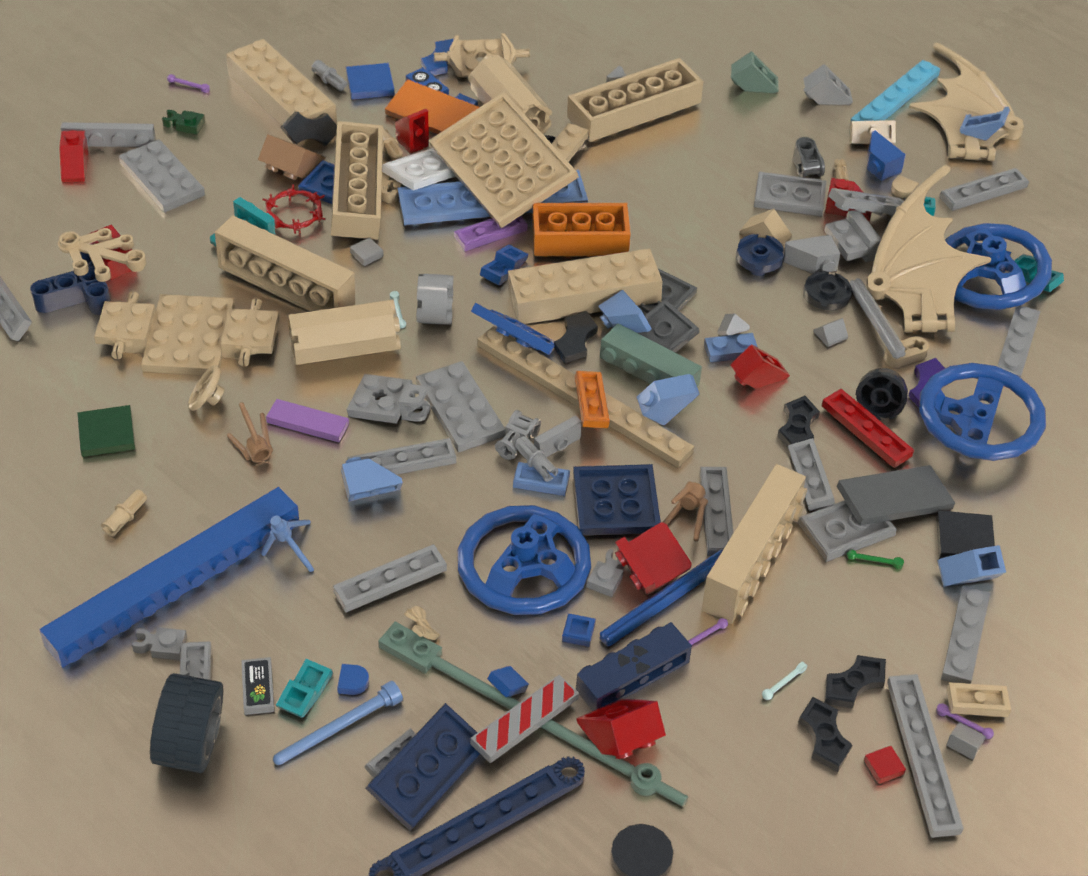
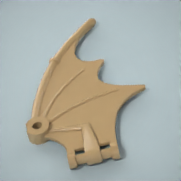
M934 43L933 49L957 64L961 74L951 79L938 78L937 83L947 92V95L942 99L910 103L909 108L924 112L941 124L948 140V158L964 157V159L968 160L986 158V161H994L996 155L994 143L1003 137L1008 140L1019 139L1024 129L1023 120L1015 116L1010 104L998 87L986 75L985 71H981L971 62L946 46ZM1004 107H1009L1010 111L1005 124L988 140L985 141L960 133V127L966 115L971 114L972 117L1000 112L1003 111Z
M948 165L942 166L896 208V212L890 220L877 249L872 273L867 277V289L874 299L879 300L888 297L902 309L904 313V333H912V330H922V332L947 330V332H955L954 297L959 282L969 271L991 262L990 257L962 252L948 245L944 235L947 228L952 224L953 218L934 217L925 210L924 200L926 194L933 185L950 172ZM946 315V320H937V316ZM912 316H921V320L912 321Z

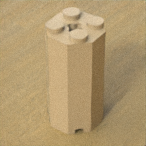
M486 55L469 75L468 80L471 83V90L483 104L505 92L543 135L551 127V120L549 119V115L552 116L551 109L506 59L499 55Z
M394 300L287 315L295 365L400 350L399 335H396V332H400L398 317H393V314H395Z

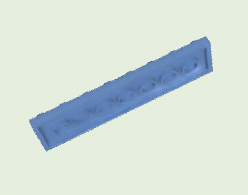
M576 170L579 178L541 203H588L580 171ZM461 181L431 184L414 191L408 187L397 188L404 225L491 217ZM533 208L525 213H532Z

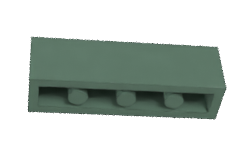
M617 324L601 339L600 358L648 384H651L653 381L686 374L694 377L697 386L700 384L702 366L621 324Z

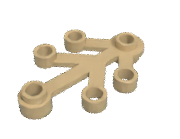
M102 228L97 232L79 236L76 232L68 231L59 237L58 248L61 252L70 254L74 273L78 276L85 275L89 271L88 263L82 259L80 252L89 254L95 267L96 279L100 282L108 281L111 278L110 269L108 266H105L102 258L127 264V267L133 272H140L146 266L145 253L141 250H131L126 254L111 250L118 247L122 250L132 249L134 241L133 237L129 234L112 239L111 230ZM95 241H98V242H99L98 244H94V245L88 244V243H92V242H95Z

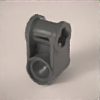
M809 137L798 138L793 154V162L797 168L798 176L803 178L808 175L823 176L825 173V163L816 146V142Z

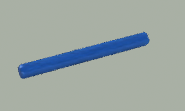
M719 550L601 631L599 637L601 642L605 646H611L705 581L723 550Z

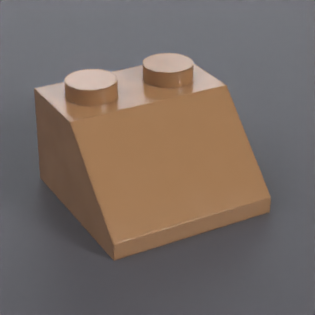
M267 134L258 160L266 163L265 168L274 172H278V169L285 171L284 176L297 180V177L305 179L322 160L325 161L326 157Z

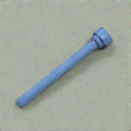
M392 680L382 685L381 690L377 692V696L276 753L273 756L274 764L282 765L383 705L385 707L389 705L393 707L403 701L400 689Z

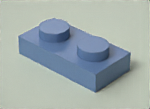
M753 333L710 337L704 340V347L710 363L735 360L751 344L758 347Z

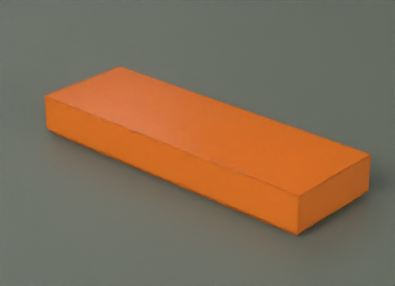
M576 371L575 383L582 427L608 428L610 419L601 372Z

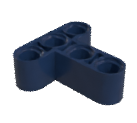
M80 252L82 259L88 263L89 271L87 274L78 276L74 271L41 279L31 284L30 292L36 311L48 313L86 302L91 313L101 315L104 302H111L106 281L100 282L96 279L95 267L89 254Z

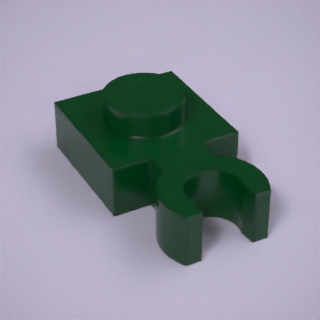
M167 110V117L162 118L163 126H176V131L196 135L205 123V114L185 110L181 114L174 110Z

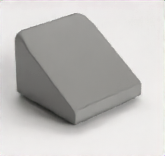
M959 722L950 734L946 746L974 760L986 737Z

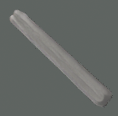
M860 278L851 280L850 285L854 296L893 358L899 359L904 357L906 354L905 347Z

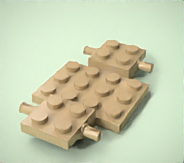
M131 291L128 294L126 303L104 302L94 336L96 344L114 346L111 355L115 359H117V356L118 359L122 358L123 352L144 353L141 364L142 372L203 375L212 366L221 367L222 358L239 359L238 363L241 366L244 363L245 366H248L250 355L258 353L272 354L279 322V311L260 310L262 301L258 298L257 302L256 298L252 300L251 308L248 310L234 309V298L160 294L155 310L154 304L137 303L139 294L137 292L133 294Z

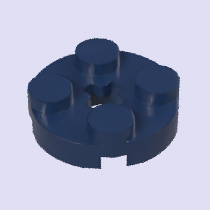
M751 234L739 241L736 260L742 267L751 271L753 275L763 276L765 273L772 272L782 265L784 248L781 242L772 236L766 235V238L758 237V234Z

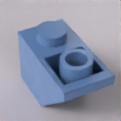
M1000 545L974 549L937 560L943 587L995 579L1006 573Z

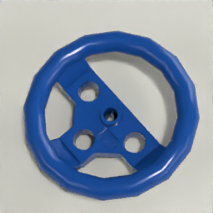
M983 223L964 227L945 239L946 243L954 249L966 244L968 246L967 253L991 258L990 263L969 271L959 282L954 299L978 309L992 310L1021 306L1040 295L1051 280L1052 259L1045 245L1028 231L1008 224ZM1004 239L1021 244L1033 254L1037 262V274L1029 285L1026 286L1023 271L1006 252L1007 243ZM977 276L989 278L998 283L1001 287L1002 295L979 294L962 286L967 280Z
M979 363L949 366L931 376L920 392L919 413L929 433L946 448L968 458L997 461L1018 457L1035 447L1046 430V408L1035 389L1018 375L997 366ZM970 378L978 379L974 394L960 400L946 397L941 390L953 381ZM1004 386L1023 400L1030 413V425L1024 435L1012 442L996 445L987 444ZM980 401H986V402H988L989 404H984V403H982V402H980ZM949 411H955V412H957V413H959V414H958V415L952 414V413H950ZM944 424L950 425V426L954 429V431H955L957 434L953 433V432H952L946 425H944Z
M535 505L507 506L485 514L466 530L457 549L458 573L469 593L489 608L512 615H539L566 605L583 589L592 568L590 546L578 526L558 512ZM510 522H527L524 527H519L512 532L510 545L492 566L485 584L474 567V552L480 539L496 527ZM535 529L544 530L545 533L538 534ZM557 532L566 538L574 551L575 566L566 553L555 548L553 537ZM545 559H551L555 561V563L547 565L544 564L542 561ZM507 566H513L516 568V570L508 572L505 571L503 568ZM542 575L552 580L558 588L554 592L537 598L512 597L514 588L520 580Z

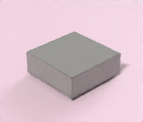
M370 237L350 247V253L363 266L384 257L383 250Z

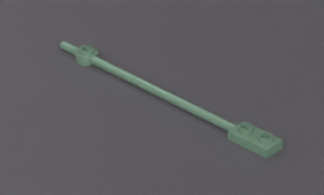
M396 621L378 640L379 648L425 674L431 667H434L509 710L520 703L512 697L506 698L498 689L440 658L442 655L441 646L423 636H418L415 632ZM549 720L541 726L546 731L630 777L631 787L636 793L650 796L657 792L682 807L686 804L689 796L662 782L661 772L656 766L642 763L635 767L623 759H616L614 755L602 754L591 741L553 720ZM642 775H649L651 778H644Z

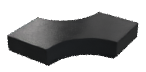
M294 112L280 128L293 144H298L305 139L312 138L326 146L336 136L337 125L327 113H323L314 119H308L299 112Z
M584 311L566 317L564 324L567 331L560 339L554 341V349L564 363L586 357L587 348L585 343L590 337L598 333L597 324L589 313Z
M805 395L784 404L783 410L787 415L788 421L779 428L778 438L787 448L788 445L814 439L810 425L820 415V411Z
M857 655L855 663L848 670L841 673L827 674L824 703L853 708L856 698L862 692L873 688H884L886 659Z
M812 697L799 717L798 723L804 726L813 738L814 750L811 758L839 772L853 745L838 730L836 718L839 710Z

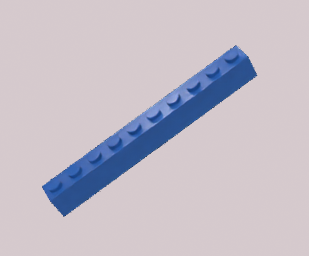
M278 486L40 628L39 631L44 647L62 668L78 661L86 653L104 645L109 639L119 633L127 631L132 625L145 617L153 615L158 609L168 603L176 601L181 595L191 589L199 587L204 581L217 573H222L240 559L248 557L253 551L265 545L271 531V518L273 516H280L285 521L299 520L298 506Z

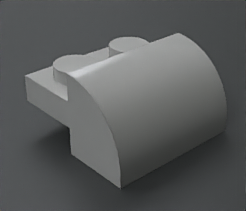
M848 211L846 219L825 225V233L831 235L839 252L846 261L860 257L865 262L874 260L881 237L861 212Z

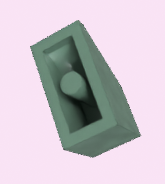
M752 51L731 64V80L744 91L776 93L779 91L778 77Z

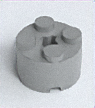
M419 274L417 286V323L452 324L454 276Z

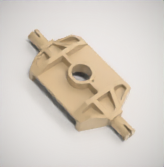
M501 33V39L459 40V35H455L449 51L434 52V62L448 61L455 75L458 77H469L480 63L476 60L479 57H485L489 54L493 56L499 55L513 66L517 58H530V49L514 48L505 33Z

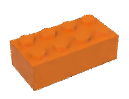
M627 203L533 204L534 256H605L629 252L631 233Z

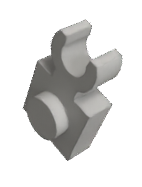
M612 549L607 551L605 563L597 562L587 580L586 586L610 597L613 596L621 582L624 571L622 570L624 567L621 566L619 561L612 559Z
M157 627L156 634H150L146 629L136 630L137 639L144 641L132 642L134 652L145 653L151 650L152 658L180 660L181 643H186L187 639L186 630Z

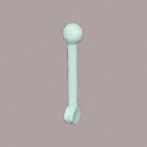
M392 291L390 292V300H394L400 328L403 329L406 327V321L402 318L398 302L399 292Z
M803 661L800 662L795 670L772 688L763 690L762 697L765 700L772 699L773 694L796 675L802 674L808 665Z

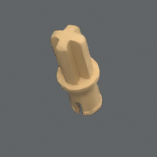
M383 128V152L387 153L393 161L403 158L404 155L398 146L397 139L392 137L387 129Z
M137 489L123 504H117L115 511L101 524L102 530L107 535L114 537L128 521L130 522L134 519L133 514L147 500L146 494Z

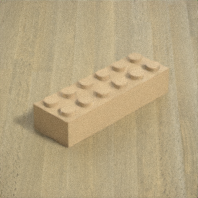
M264 39L226 54L228 75L281 125L294 112H299L308 119H314L323 113H327L337 125L336 104Z
M678 58L569 95L567 118L574 125L589 130L587 140L591 142L701 103L703 81Z
M337 121L331 236L364 239L370 237L371 239L378 240L381 221L383 125Z
M233 215L215 231L219 268L310 312L355 305V272L333 263Z
M650 249L508 270L509 295L516 318L523 324L565 318L587 311L589 314L601 312L598 306L621 290L637 306H640L642 303L646 305L657 303V301L661 302L662 278Z
M778 464L775 465L706 579L701 611L719 619L725 618L730 624L734 622L737 615H743L748 604V596L755 595L760 583L758 579L760 576H766L771 565V557H777L782 546L781 540L789 537L793 527L791 523L793 520L798 521L802 514L804 506L800 504L807 493V488H804L806 476Z

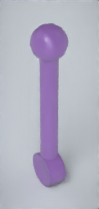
M173 74L167 76V80L170 83L177 82L198 88L203 93L210 91L208 84H196L176 78Z
M720 618L717 624L688 640L689 643L693 645L716 630L727 628V619Z
M941 703L937 705L936 713L939 716L947 715L982 733L986 737L985 739H991L994 736V731L991 728H983L958 714H950L946 704Z

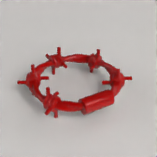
M294 184L292 188L278 193L273 198L272 194H270V198L262 199L266 201V213L270 214L275 220V227L293 229L294 234H296V231H298V234H301V228H306L315 221L326 220V218H323L320 200L325 196H318L317 192L311 193L295 190ZM296 194L308 197L309 199L305 200L306 202L311 201L313 205H317L318 208L315 209V212L310 211L313 214L312 219L302 223L299 222V219H297V222H295V219H292L293 224L291 225L283 223L271 211V208L279 207L275 205L277 199L288 196L289 200H291V197H295Z

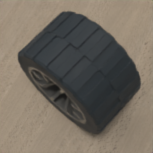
M172 673L168 676L159 697L152 726L149 753L152 764L198 773L205 771L220 728L224 693L221 682Z

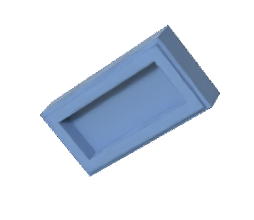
M518 462L513 480V488L565 496L570 478V470L557 468L558 474L556 476L548 471L553 479L546 482L534 467H529L527 463Z

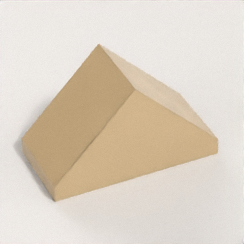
M775 209L750 217L739 233L743 236L758 234V237L766 238V235L772 236L781 242L783 248L785 243L792 238L791 232Z

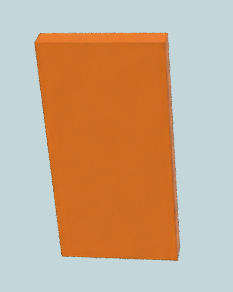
M407 79L386 106L385 114L400 120L426 108L429 116V131L438 135L480 107Z

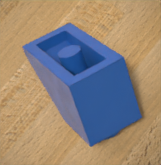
M876 130L872 131L868 149L867 170L879 180L884 181L902 172L906 154Z

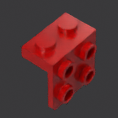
M664 522L657 524L630 542L625 537L615 542L617 552L614 554L622 567L628 566L632 573L629 576L637 590L642 588L646 596L684 574L692 567L690 559Z

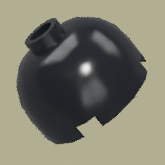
M877 368L870 370L861 378L856 388L855 396L857 402L878 420H881L880 417L892 419L903 411L907 403L908 389L905 380L897 372L888 368Z

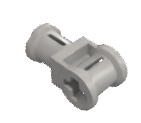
M515 410L505 426V436L502 440L497 441L495 450L505 459H514L517 455V449L515 448L516 440L526 436L530 441H533L539 433L541 420L538 418L533 420L522 415L521 411Z

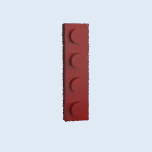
M842 388L823 399L821 406L893 468L913 457L914 449Z

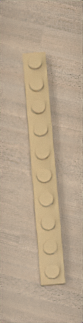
M492 326L477 339L478 347L579 408L575 374L532 348L517 343L516 339L509 335L508 337L497 332L495 326ZM605 393L610 419L609 426L677 468L694 453L695 446Z

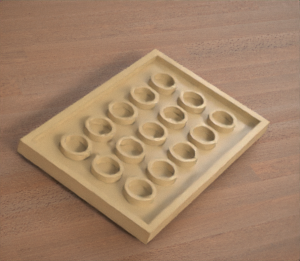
M505 92L429 140L435 152L500 228H503L532 209L533 204L541 203L579 178L577 171Z

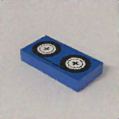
M423 67L406 75V81L408 79L449 95V88Z

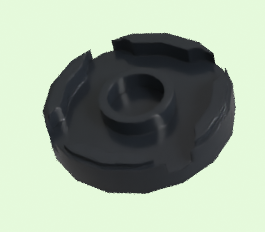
M827 271L810 275L803 289L807 302L822 310L833 311L841 309L848 305L852 296V287L849 281L840 274L835 273V275H832Z
M629 825L619 831L613 840L611 849L612 864L620 876H666L672 866L674 851L671 841L663 831L652 825Z

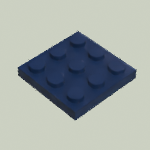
M653 464L573 467L578 528L583 536L643 534L661 523Z

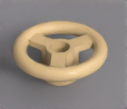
M219 366L210 367L194 387L188 401V408L191 411L198 410L205 402L214 406L222 397L224 388L217 384L221 375Z

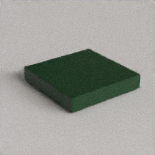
M130 405L77 412L82 457L135 449Z

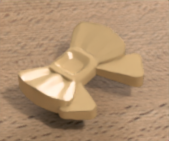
M414 606L406 610L404 615L418 624L412 628V631L418 636H423L430 640H436L440 636L427 622L426 611L423 608Z

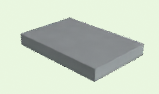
M759 172L754 207L823 216L827 181Z
M845 500L801 516L798 520V524L826 562L846 555L849 550L856 551L893 537L897 531L891 521L860 526Z

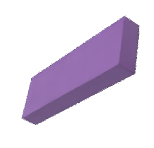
M519 216L503 228H500L492 218L454 231V238L465 252L527 231L528 224Z
M276 399L266 416L267 423L335 442H340L349 425V418Z

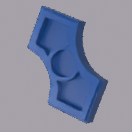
M454 38L435 42L434 52L449 51ZM434 52L429 56L421 58L422 67L433 76L448 73V61L434 62Z

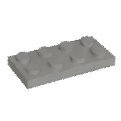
M160 139L119 155L122 166L164 213L205 196L204 187Z
M463 361L416 376V384L427 389L425 399L430 403V407L458 453L505 436V427Z

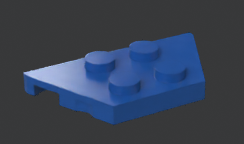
M478 303L474 304L471 312L496 325L497 332L508 337L510 335L517 338L516 342L525 347H532L548 355L551 354L554 348L553 339L510 316L492 309L490 311Z

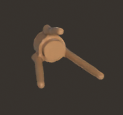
M240 402L239 407L251 437L246 441V448L231 433H228L227 437L243 453L247 461L251 459L256 463L263 462L273 452L265 414L260 413L263 437L257 435L244 403Z
M689 481L685 488L671 500L672 504L677 503V505L663 521L668 526L682 507L687 510L699 507L694 530V541L699 540L704 510L708 504V500L704 498L706 492L703 486Z

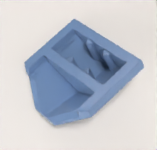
M1004 107L1003 111L981 116L972 117L971 114L966 115L960 127V133L981 140H988L1005 124L1010 111L1009 107Z

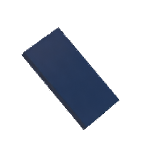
M445 703L365 789L411 831L480 755L470 744L471 737L478 732Z

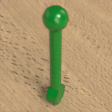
M849 550L846 554L849 560L857 558L891 564L896 569H901L904 565V560L900 557L889 559L860 554L855 550Z

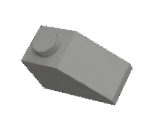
M825 64L804 78V92L809 99H814L819 105H850L853 103L850 88Z
M831 235L787 241L783 254V261L812 274L821 271H837L840 252Z

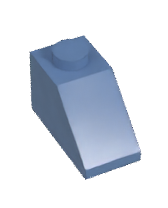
M623 290L598 306L603 314L600 316V319L607 329L610 327L614 328L617 324H621L636 333L648 332L652 329L643 312Z
M686 374L653 381L637 396V400L643 416L666 425L700 393L694 377Z
M354 457L346 460L345 464H342L341 475L348 502L401 490L402 478L369 458L362 460L361 457Z

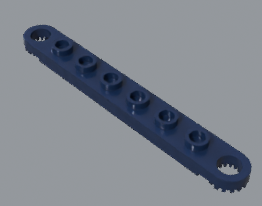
M567 756V758L563 757L556 763L542 768L391 852V855L384 859L377 860L370 867L369 876H377L379 872L384 870L392 872L394 876L423 875L581 785L585 775L583 762L575 759V757L570 758V756ZM565 768H573L578 774H576V777L573 776V778H568L567 776L565 778L561 771Z

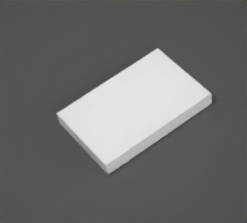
M433 148L382 165L383 173L413 191L456 176Z

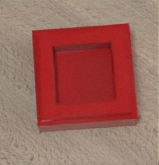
M891 745L866 754L863 760L878 785L903 776L906 772L905 766Z

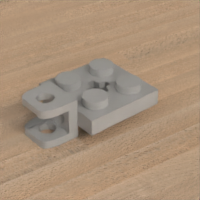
M364 374L346 410L348 417L397 423L400 415L402 420L424 421L431 407L430 403L424 400L427 389L424 386L413 384L412 380ZM416 409H422L419 413L414 412Z

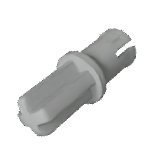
M316 60L312 64V72L320 76L324 83H330L339 91H343L344 87L347 86V82L337 74L336 69L328 67L321 60Z
M526 436L516 440L515 448L527 460V465L534 467L546 482L553 479L548 471L552 472L555 476L558 474V469L545 457V452L539 450Z

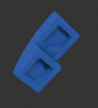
M507 245L496 251L493 261L481 267L480 276L497 285H501L508 280V270L519 269L527 260L528 253Z

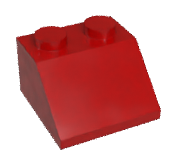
M620 699L576 718L577 724L598 750L605 755H614L616 759L631 756L633 754L632 751L637 748L642 749L654 746L656 744L655 740L666 736L658 701Z

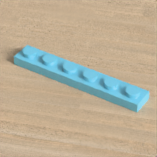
M922 60L854 115L850 121L886 120L937 78L941 68Z

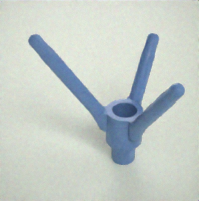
M273 516L270 520V535L261 551V555L265 556L274 540L277 539L279 542L286 541L309 572H313V566L292 539V531L290 529L291 527L310 525L311 521H285L280 516Z

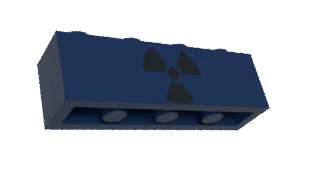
M672 622L663 627L658 626L650 634L641 639L632 640L625 648L607 654L603 660L594 665L583 667L577 673L576 690L592 711L617 700L625 699L689 663L692 645Z

